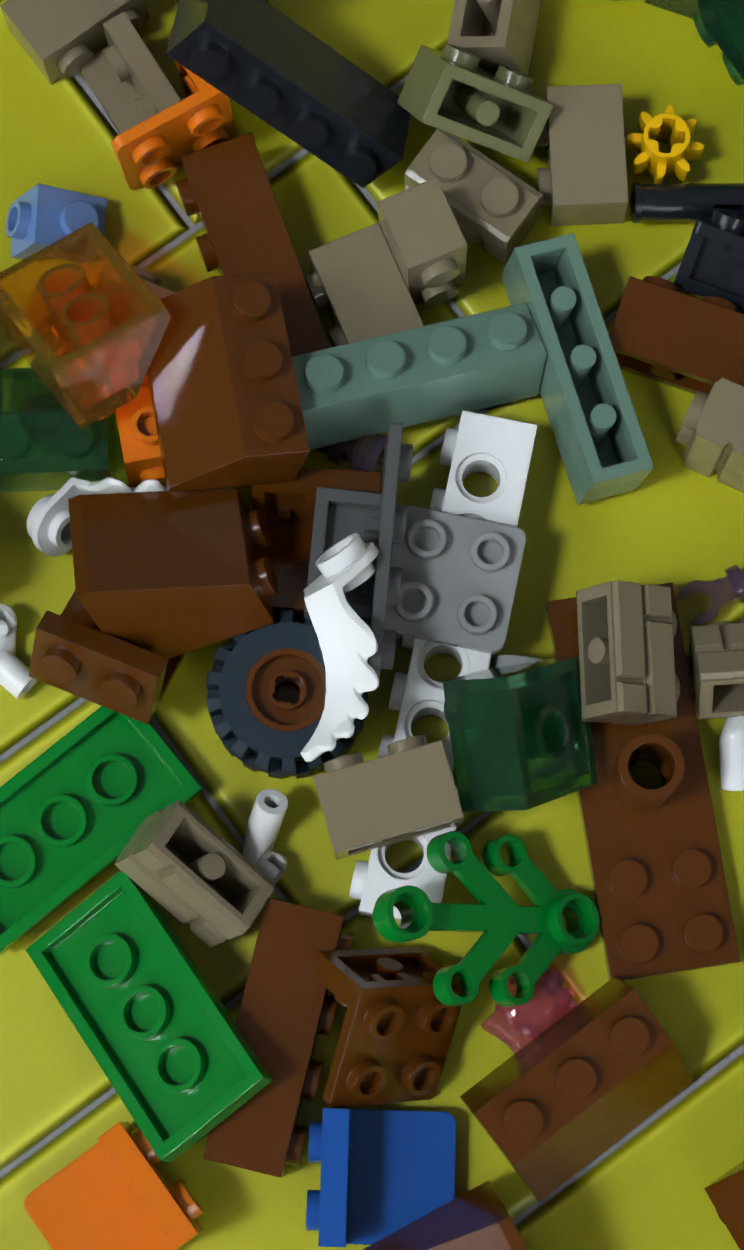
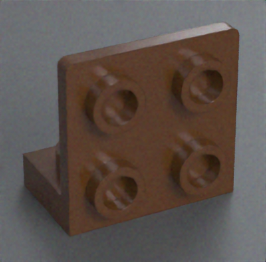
M424 946L318 951L312 975L334 994V998L338 1003L347 1007L323 1094V1100L331 1108L430 1100L436 1095L462 1005L446 1006L436 998L433 991V979L435 974L441 968L447 967V965ZM453 975L451 986L454 993L459 996L461 983L458 977Z

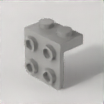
M405 505L407 506V521L404 544L392 543L390 567L402 568L398 607L386 606L384 629L396 631V646H402L403 636L489 654L500 652L505 645L526 543L525 533L520 528Z

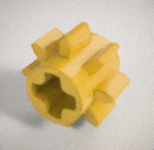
M668 105L665 113L656 115L653 118L647 112H641L638 127L642 134L629 133L625 142L626 150L639 153L633 161L631 173L636 175L644 171L648 176L654 178V184H662L664 179L675 175L679 180L687 181L691 169L685 159L692 161L701 159L704 144L698 141H690L695 131L697 120L692 118L685 122L679 116L674 115L673 105ZM664 140L669 142L670 153L658 151V141Z

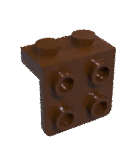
M301 467L294 481L252 485V511L259 509L262 512L271 536V545L264 547V555L271 563L278 583V594L271 596L273 615H280L279 610H293V616L304 617L305 593L303 590L307 587L317 487L380 494L382 472L360 471L352 468L323 469Z
M75 589L61 615L47 610L38 624L29 676L149 724L186 653L167 659L103 633L76 597Z

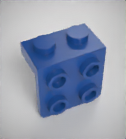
M323 1108L322 1122L310 1121L308 1161L321 1163L320 1190L307 1191L306 1231H319L318 1246L346 1247L347 1244L372 1245L454 1200L456 1121L454 1117L447 1112Z

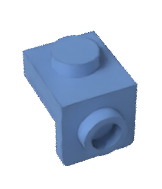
M38 183L17 198L9 208L6 218V234L12 238L11 257L25 260L35 252L90 264L101 260L104 252L107 199Z

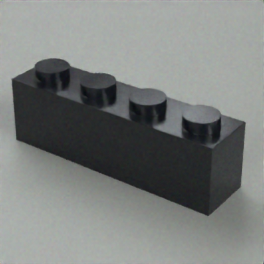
M179 0L166 55L362 188L403 160L411 114L397 103L399 95L265 0Z

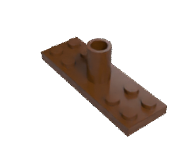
M673 582L658 584V586L671 587L672 610L677 619V630L673 638L675 674L680 682L677 716L644 725L582 721L576 597L548 601L546 604L609 980L616 976L622 981L740 962ZM638 760L653 764L662 776V787L659 789L640 787L631 778L628 766L634 765Z

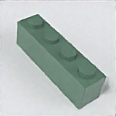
M572 233L515 247L501 274V278L511 306L527 303L546 349L547 357L539 392L577 505L636 490L652 471L654 465L575 235Z
M527 303L293 356L292 361L309 449L312 450L387 432L389 422L403 423L402 428L462 414V410L471 412L537 396L547 352Z

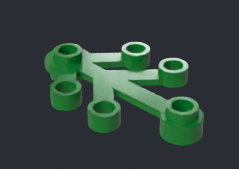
M450 831L433 837L427 846V859L431 867L442 874L453 872L480 904L433 903L423 890L415 886L406 885L388 890L379 896L372 914L376 930L385 939L394 943L419 939L426 935L428 931L483 932L458 964L443 967L434 976L433 991L436 998L442 1004L450 1007L470 1003L476 998L479 991V982L518 934H538L517 965L496 970L489 981L490 995L498 1005L507 1008L528 1003L533 997L535 983L559 953L569 955L581 952L595 938L600 926L597 907L589 897L575 890L563 889L557 891L527 856L524 842L515 835L506 834L490 839L485 844L482 852L485 867L472 853L469 839L461 832ZM446 843H449L454 850L455 857L453 863L445 855ZM502 846L509 853L508 865L501 858L500 850ZM491 874L495 876L511 875L535 907L518 906ZM394 906L401 914L400 926H398L394 918ZM562 915L565 917L567 922L566 929L563 925ZM453 975H456L461 983L459 996L454 993L451 986ZM509 976L516 983L517 990L515 996H512L508 990L507 982Z

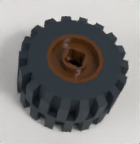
M279 610L280 616L274 617V623L231 637L225 647L219 646L213 657L214 665L212 671H208L206 682L208 699L206 701L216 734L232 757L236 756L250 770L268 773L269 777L283 779V776H296V779L309 777L311 772L321 768L324 771L325 762L338 758L343 753L346 755L354 745L357 735L361 732L365 718L362 720L354 719V734L350 738H339L336 741L334 750L322 753L311 762H305L300 753L313 736L325 706V665L319 640L311 619L293 616V610ZM364 692L362 698L368 704V692Z

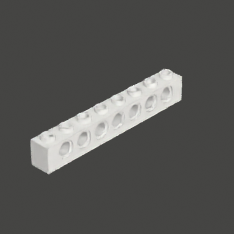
M462 410L459 429L446 428L440 465L451 468L446 490L434 488L430 510L517 527L537 425ZM483 472L495 479L498 488L487 497H475L465 490L463 481L473 473ZM403 636L401 647L413 649L408 673L398 671L395 673L389 709L400 711L395 736L383 733L378 758L389 755L387 748L389 744L413 737L411 732L412 726L420 717L425 715L440 717L447 724L449 730L447 737L442 743L461 805L491 654ZM436 654H449L457 659L461 666V672L457 678L447 683H440L432 680L426 674L424 666L428 659ZM457 826L409 839L418 844L423 852L422 863L412 872L399 873L389 867L385 860V854L390 845L371 850L369 862L357 860L349 898L361 900L359 906L360 916L372 918L375 903L381 894L406 885L420 888L427 894L431 902L441 903L447 874L439 873L431 867L427 859V846L433 837L450 831H456ZM446 843L445 855L450 861L452 846ZM394 906L393 914L395 921L401 924V914Z

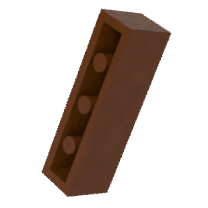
M250 132L180 156L186 178L177 180L175 183L187 217L198 213L204 227L205 234L195 238L207 272L219 269L221 276L275 272L291 356L330 348L252 133Z
M632 276L629 277L609 333L620 369L692 394H696L697 390L710 394L715 381L718 382L722 377L744 386V314L738 313L736 305L719 297L705 296L700 300L679 293V288L674 283L660 277L645 276L643 280Z
M268 898L266 901L236 1025L273 1078V1081L209 1132L203 1159L280 1178L284 1177L287 1164L299 1167L308 1128L297 1125L303 1099L315 1101L324 1064L323 1062L312 1060L318 1034L330 1037L338 1007V1002L335 998L328 996L329 989L316 979L312 973L318 951L352 949L354 934L343 932L345 925L344 916Z

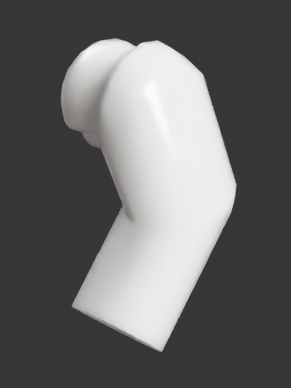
M0 603V685L19 700L31 690L37 679L29 676L30 668L15 656L17 635L16 613L10 606Z
M744 716L728 717L719 739L721 789L744 790Z
M265 789L256 796L249 816L242 856L276 884L287 867V860L284 855L274 852L273 848L288 807V800L282 792L276 789Z

